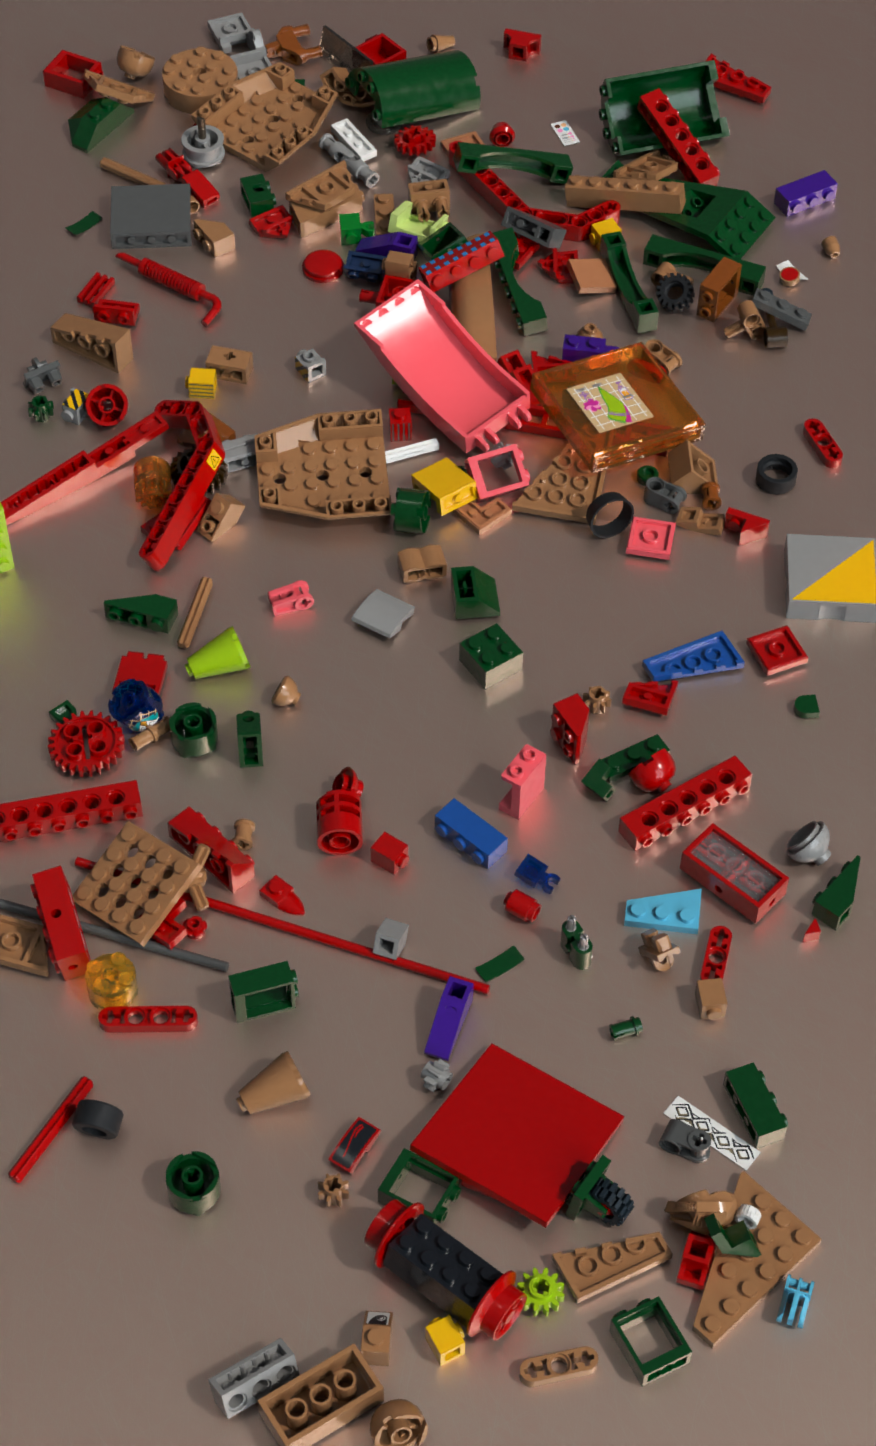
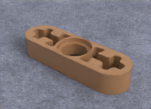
M583 1346L528 1358L520 1365L519 1378L525 1386L537 1387L591 1375L597 1369L598 1354L593 1348ZM582 1356H586L587 1360H590L589 1366H585V1363L581 1362ZM570 1358H573V1364L575 1363L573 1370L571 1369L572 1363ZM554 1361H562L566 1364L567 1369L562 1373H556L552 1370L551 1364ZM543 1364H546V1376L544 1375ZM528 1368H533L534 1372H536L535 1378H531V1375L527 1374Z

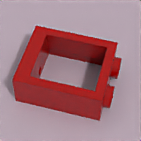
M61 50L43 70L46 87L82 99L91 93L93 88L83 77L80 80L64 75L67 70L72 69L84 73L86 69L103 75L101 62L65 50Z

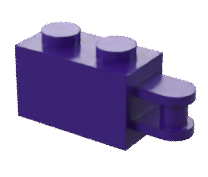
M565 334L562 360L574 362L575 368L603 371V365L616 366L620 364L621 358L619 356L621 355V349L616 346H607L606 339Z

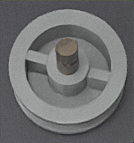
M197 116V125L188 128L182 134L181 143L184 147L182 151L184 160L192 165L193 168L199 169L221 163L225 156V149L223 146V133L214 126L205 125L204 118Z

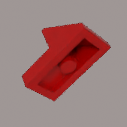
M729 507L725 516L724 528L740 533L739 545L741 546L767 538L770 520Z

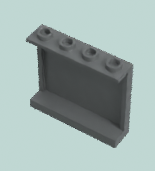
M190 184L111 186L110 236L112 249L192 246Z

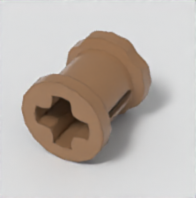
M239 819L234 823L236 831L232 841L240 851H248L253 846L251 837L256 825L251 820Z

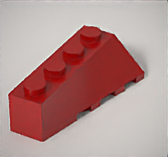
M189 806L167 823L169 837L190 856H193L200 843L210 847V853L203 867L233 894L255 877V863L253 859L239 851L237 845L232 840H227L222 836L221 831L216 826H211L200 812H195Z

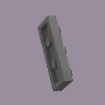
M757 288L751 300L758 309L804 331L809 325L811 313L790 304L785 299L772 295L766 290Z

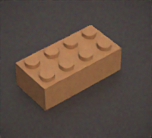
M355 1343L257 1400L261 1418L279 1446H311L384 1402V1387Z

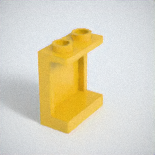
M447 457L411 474L413 489L429 491L431 498L436 502L437 512L441 516L478 498L476 481Z

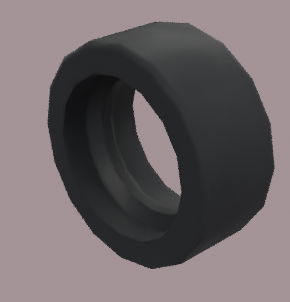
M767 455L758 462L756 472L757 485L763 491L770 494H785L795 486L798 472L797 465L791 458L785 455ZM778 469L786 472L789 476L784 479H774L767 476L764 472Z

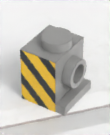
M313 348L308 351L302 349L295 356V368L310 383L326 375V360L321 358Z
M72 387L70 390L71 395L63 401L61 417L67 422L79 425L88 415L85 406L88 393Z

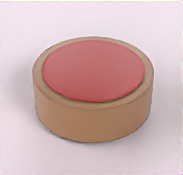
M785 267L780 271V282L784 286L791 287L799 283L800 272L795 267Z

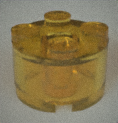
M123 953L105 954L91 960L87 964L85 981L90 1002L96 1008L130 1006L133 1003V999L138 994L136 970L133 963Z

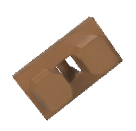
M654 928L641 933L644 945L638 947L640 954L650 958L651 964L655 969L659 971L670 969L674 963L673 954L681 953L679 946L670 943L668 934H658V931Z

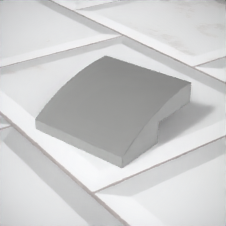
M376 589L363 601L351 620L390 639L401 630L402 622L413 615L415 606Z

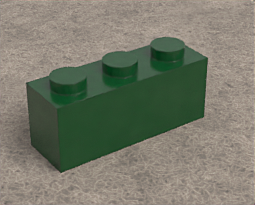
M754 1062L726 1071L723 1085L755 1148L758 1149L784 1140L788 1121L783 1113L780 1114L774 1093L769 1092L763 1072L761 1070L758 1071Z

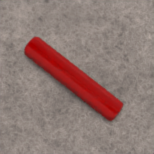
M203 496L175 547L177 551L183 548L201 522L211 503L210 498Z

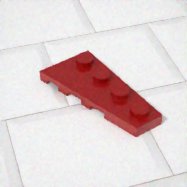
M712 53L706 61L715 60L718 80L713 83L714 87L762 104L770 95L771 87L753 76H745L744 71L740 69L734 70L729 67L730 64L724 60L722 62L718 61Z

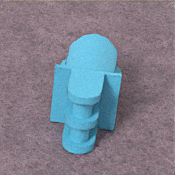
M788 1274L776 1318L777 1322L781 1323L786 1309V1302L791 1304L787 1325L792 1326L796 1308L799 1306L802 1307L797 1328H803L815 1282L811 1281L810 1284L804 1282L803 1278L797 1280L791 1278V1275Z

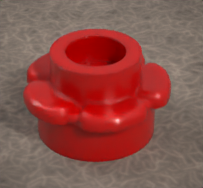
M192 916L183 922V926L187 929V937L190 939H199L205 934L207 923L201 917Z

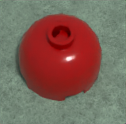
M103 384L90 391L86 398L85 406L92 421L109 427L117 425L125 418L128 413L129 404L127 396L120 388L111 384Z
M665 748L651 755L652 757L643 764L641 762L628 774L631 778L630 780L638 789L644 792L659 790L661 793L672 785L670 780L675 775L676 766L671 754Z

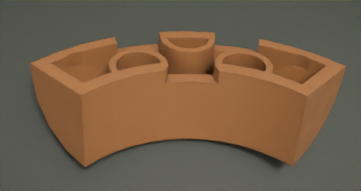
M332 67L320 75L321 81L325 86L338 92L337 98L340 102L355 107L375 105V100L367 93L363 86L359 85L358 95L356 96L346 87L345 78L349 75L346 68Z

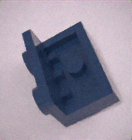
M349 250L346 265H343L344 274L354 280L362 278L372 283L383 282L385 270H382V261L387 256Z

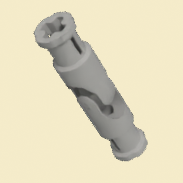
M326 133L320 138L319 147L328 151L329 155L338 163L345 160L348 172L357 179H361L368 188H372L378 183L379 174L370 170L363 160L351 152L344 144L336 141L330 133Z

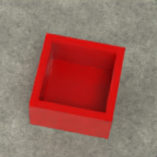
M383 33L354 48V67L356 68L406 59V50Z

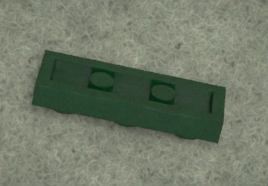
M656 734L601 759L614 770L607 780L611 783L627 776L641 762L643 764L650 759L654 753L664 748L670 753V749L660 736Z

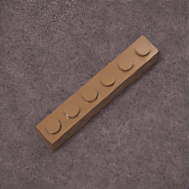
M569 175L564 187L566 202L569 207L593 208L603 202L614 200L620 204V210L681 214L686 203L684 183L674 181L665 182Z

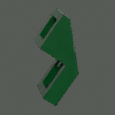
M714 1213L704 1218L712 1239L723 1254L750 1257L761 1255L756 1240L744 1220L724 1230Z

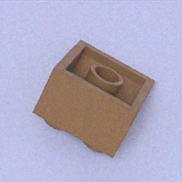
M686 440L668 452L670 482L673 485L682 487L687 494H702L701 487L704 483H718L715 460L690 441Z

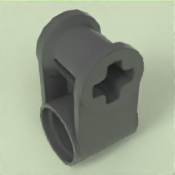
M651 477L646 482L643 498L649 505L662 509L669 514H676L680 503L686 500L687 493L680 486L673 485L659 477Z
M671 1119L659 1141V1146L664 1151L676 1154L694 1163H703L710 1156L711 1136L706 1131L690 1126L681 1120Z

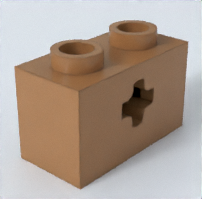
M212 345L205 362L206 369H216V376L219 380L247 384L253 369V354L248 351Z

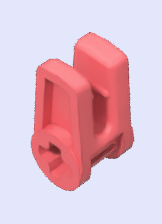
M300 580L269 591L268 599L272 605L274 615L306 610L312 607L314 599L308 592V583Z

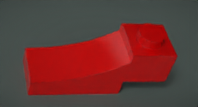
M519 350L500 356L497 363L530 392V404L541 406L549 401L530 364L526 365Z

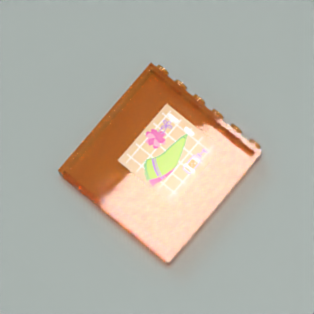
M642 342L532 374L530 390L592 474L674 449L686 440L693 443L703 439L706 423Z

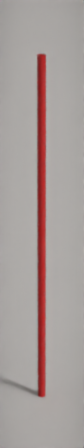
M77 857L75 860V866L90 871L97 863L81 857ZM116 869L113 877L120 876L123 871ZM137 878L131 884L139 885L141 879ZM184 892L180 897L193 903L190 893ZM206 897L209 902L208 908L448 982L450 976L474 983V991L487 995L489 993L490 985L402 957H398L397 960L373 953V948Z

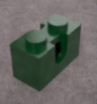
M263 174L240 178L241 195L251 218L274 208V205H276L275 194L271 193L270 183L265 181Z

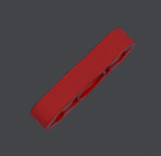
M813 418L806 420L803 435L822 463L828 468L839 467L842 463L843 453L823 423ZM825 441L828 443V445L822 446L819 445L817 442Z
M716 926L710 931L700 980L709 979L710 972L715 971L714 979L722 978L723 981L732 940V933L725 926ZM718 936H723L721 947L716 946ZM716 954L721 956L723 961L714 963L709 957Z

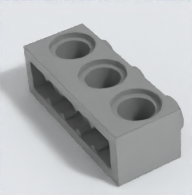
M279 1338L208 1379L215 1403L227 1419L300 1374L294 1353Z

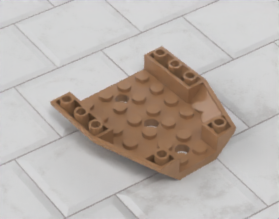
M278 62L228 84L192 113L191 118L196 125L197 116L204 118L205 125L214 126L223 133V146L226 151L267 172L281 165L317 134L336 100L338 92L325 85L321 86L317 91H313L295 81L293 68Z
M381 409L318 413L254 435L260 507L325 520L391 515L392 502L389 493ZM368 472L371 475L369 477H362L360 474ZM321 475H325L328 477V479L324 481H321L317 478ZM276 479L285 480L282 484H277L274 481Z

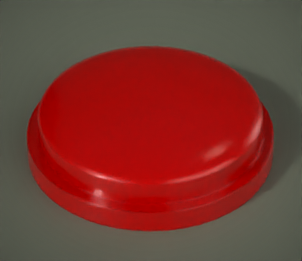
M316 250L306 256L302 263V271L305 277L313 282L329 283L342 276L344 262L333 251Z

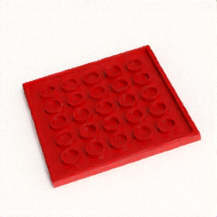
M491 1043L410 1144V1150L546 1228L570 1196V1192L578 1180L581 1181L589 1164L597 1159L621 1126L625 1116Z

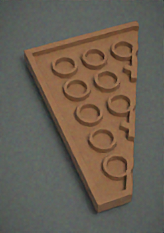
M590 421L588 425L581 429V433L564 447L561 454L553 459L552 464L533 480V483L523 491L516 502L513 501L512 511L588 523L586 520L587 509L598 496L602 495L615 429L599 433ZM597 514L593 520L594 525L596 523Z
M744 1171L739 1176L734 1196L737 1202V1210L742 1204H748L757 1208L761 1213L757 1227L750 1229L761 1255L750 1257L723 1254L717 1247L692 1328L712 1349L819 1246L822 1240ZM735 1218L728 1226L724 1227L723 1229L725 1230L737 1224Z

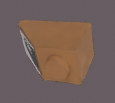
M365 1312L361 1354L368 1365L389 1366L393 1312Z

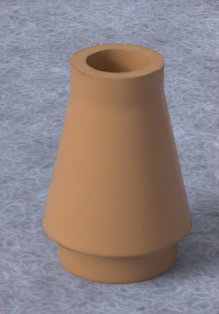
M431 35L426 41L427 49L429 52L438 53L449 47H454L455 38L453 35Z

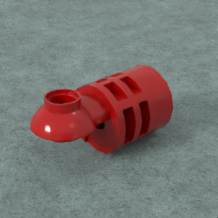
M351 767L342 769L333 781L332 790L326 792L316 802L317 845L320 850L327 854L347 855L359 850L363 844L360 796L363 792L364 784L358 779L357 774Z

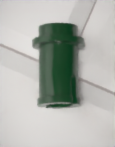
M631 1016L630 1020L609 1025L610 1034L614 1041L633 1034L638 1036L640 1032H643L639 1017L634 1018V1016Z

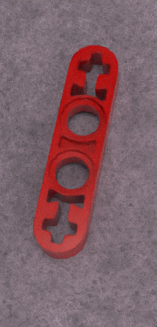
M110 1006L102 1009L98 1015L101 1029L109 1033L188 1032L195 1029L198 1024L197 1011L191 1006ZM161 1014L168 1017V1020L161 1024L154 1021V1018ZM133 1015H140L143 1019L137 1024H132L129 1022V1018ZM172 1015L176 1016L175 1023H173ZM188 1015L190 1017L188 1022H183L184 1017ZM113 1016L112 1023H107L109 1017ZM121 1016H124L125 1023H121Z

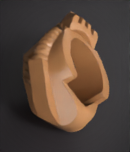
M707 1189L689 1194L677 1202L668 1201L664 1211L671 1215V1221L693 1231L710 1235L704 1218L714 1213L724 1228L733 1221L737 1213V1202L731 1192L716 1191L709 1194Z

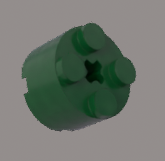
M397 488L396 503L391 505V516H395L393 522L394 531L419 534L427 531L430 521V515H427L428 508H431V494L429 491Z
M196 702L179 706L169 719L171 742L175 750L184 758L202 756L213 752L218 741L217 721L214 711Z
M191 1151L192 1154H180L169 1163L166 1169V1185L168 1198L176 1209L184 1213L200 1216L213 1207L219 1199L221 1192L220 1177L213 1158L203 1152Z

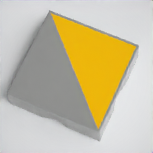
M787 534L784 548V571L787 580L785 593L786 618L808 620L836 619L848 622L876 623V538Z

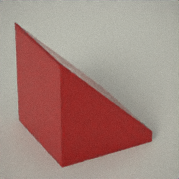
M816 919L813 920L804 934L803 943L819 940L821 930Z

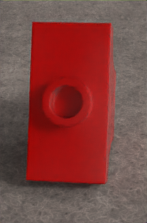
M505 29L503 48L509 50V59L527 62L529 56L540 53L541 35Z
M694 1231L689 1233L676 1283L703 1291L716 1248V1243L711 1236Z

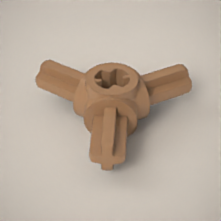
M202 843L198 844L192 856V859L198 862L202 869L185 890V893H190L197 911H203L209 907V902L203 890L207 880V874L203 866L210 853V847ZM167 870L163 875V879L170 878L173 870Z

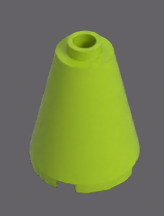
M233 626L224 630L187 658L188 663L185 664L189 676H194L195 679L251 668Z

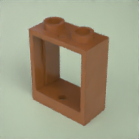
M723 257L700 284L696 315L712 322L717 320L738 295L742 264Z

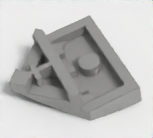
M420 156L411 165H408L411 183L448 179L451 176L449 169Z

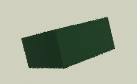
M599 758L581 782L606 802L616 791L613 786L606 782L614 770Z

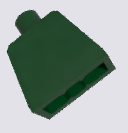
M244 711L242 714L236 715L240 768L263 766L260 713ZM254 741V748H246V742Z

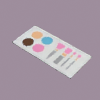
M566 120L550 124L564 146L580 142Z

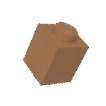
M722 978L697 980L695 997L700 1019L716 1020L725 1017L728 1003Z

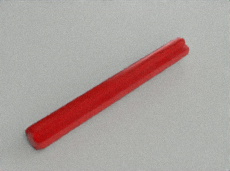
M85 1076L79 1079L8 1172L9 1178L12 1181L20 1183L74 1113L78 1102L84 1100L93 1088V1081Z

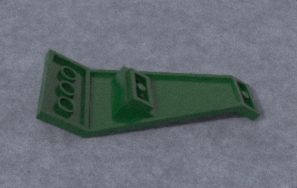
M617 160L602 177L613 178V171L624 165ZM662 178L659 181L684 183L686 203L682 213L642 212L682 229L687 234L691 233L703 238L720 254L738 259L745 255L776 218L748 191Z

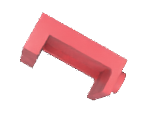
M526 744L501 774V779L510 783L512 788L499 803V810L518 820L544 789L545 753Z

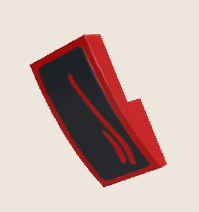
M358 1117L342 1137L328 1160L353 1174L365 1152L368 1153L382 1130Z

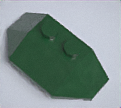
M106 97L90 100L68 119L72 146L88 153L132 115L134 109Z

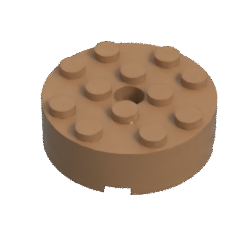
M197 47L196 49H189L174 54L162 69L164 97L168 99L169 104L173 108L192 114L228 84L238 80L237 66L233 59L223 51L207 49L205 47Z

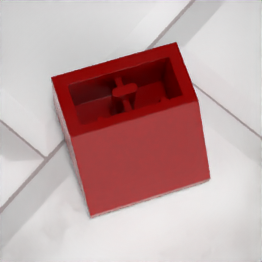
M578 693L553 704V713L551 715L552 727L550 729L553 740L559 742L564 755L570 758L575 765L580 761L587 739L590 710Z

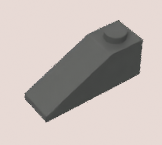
M507 206L501 223L502 226L506 228L512 227L514 232L547 248L560 249L567 231L552 222Z

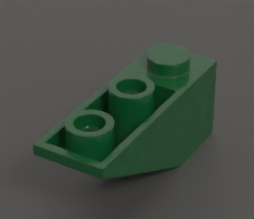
M157 594L104 601L106 618L129 623L133 626L152 629L156 632L169 634L178 616L177 600Z
M858 855L852 862L847 861L842 867L840 875L838 877L833 876L828 882L825 891H819L812 901L814 904L812 915L835 931L851 913L861 858Z

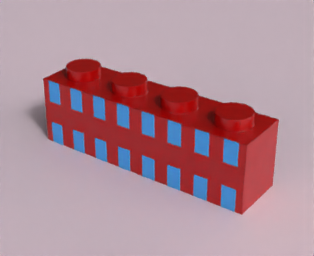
M488 231L418 267L423 281H425V285L433 292H436L504 257V253L499 240L491 231Z

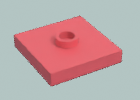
M633 516L626 554L670 560L676 523Z

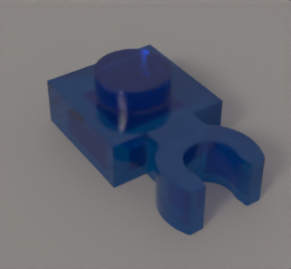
M527 854L514 876L533 888L539 883L543 891L548 894H552L554 890L548 882H553L556 885L560 882L558 875L546 873L549 866L530 854Z

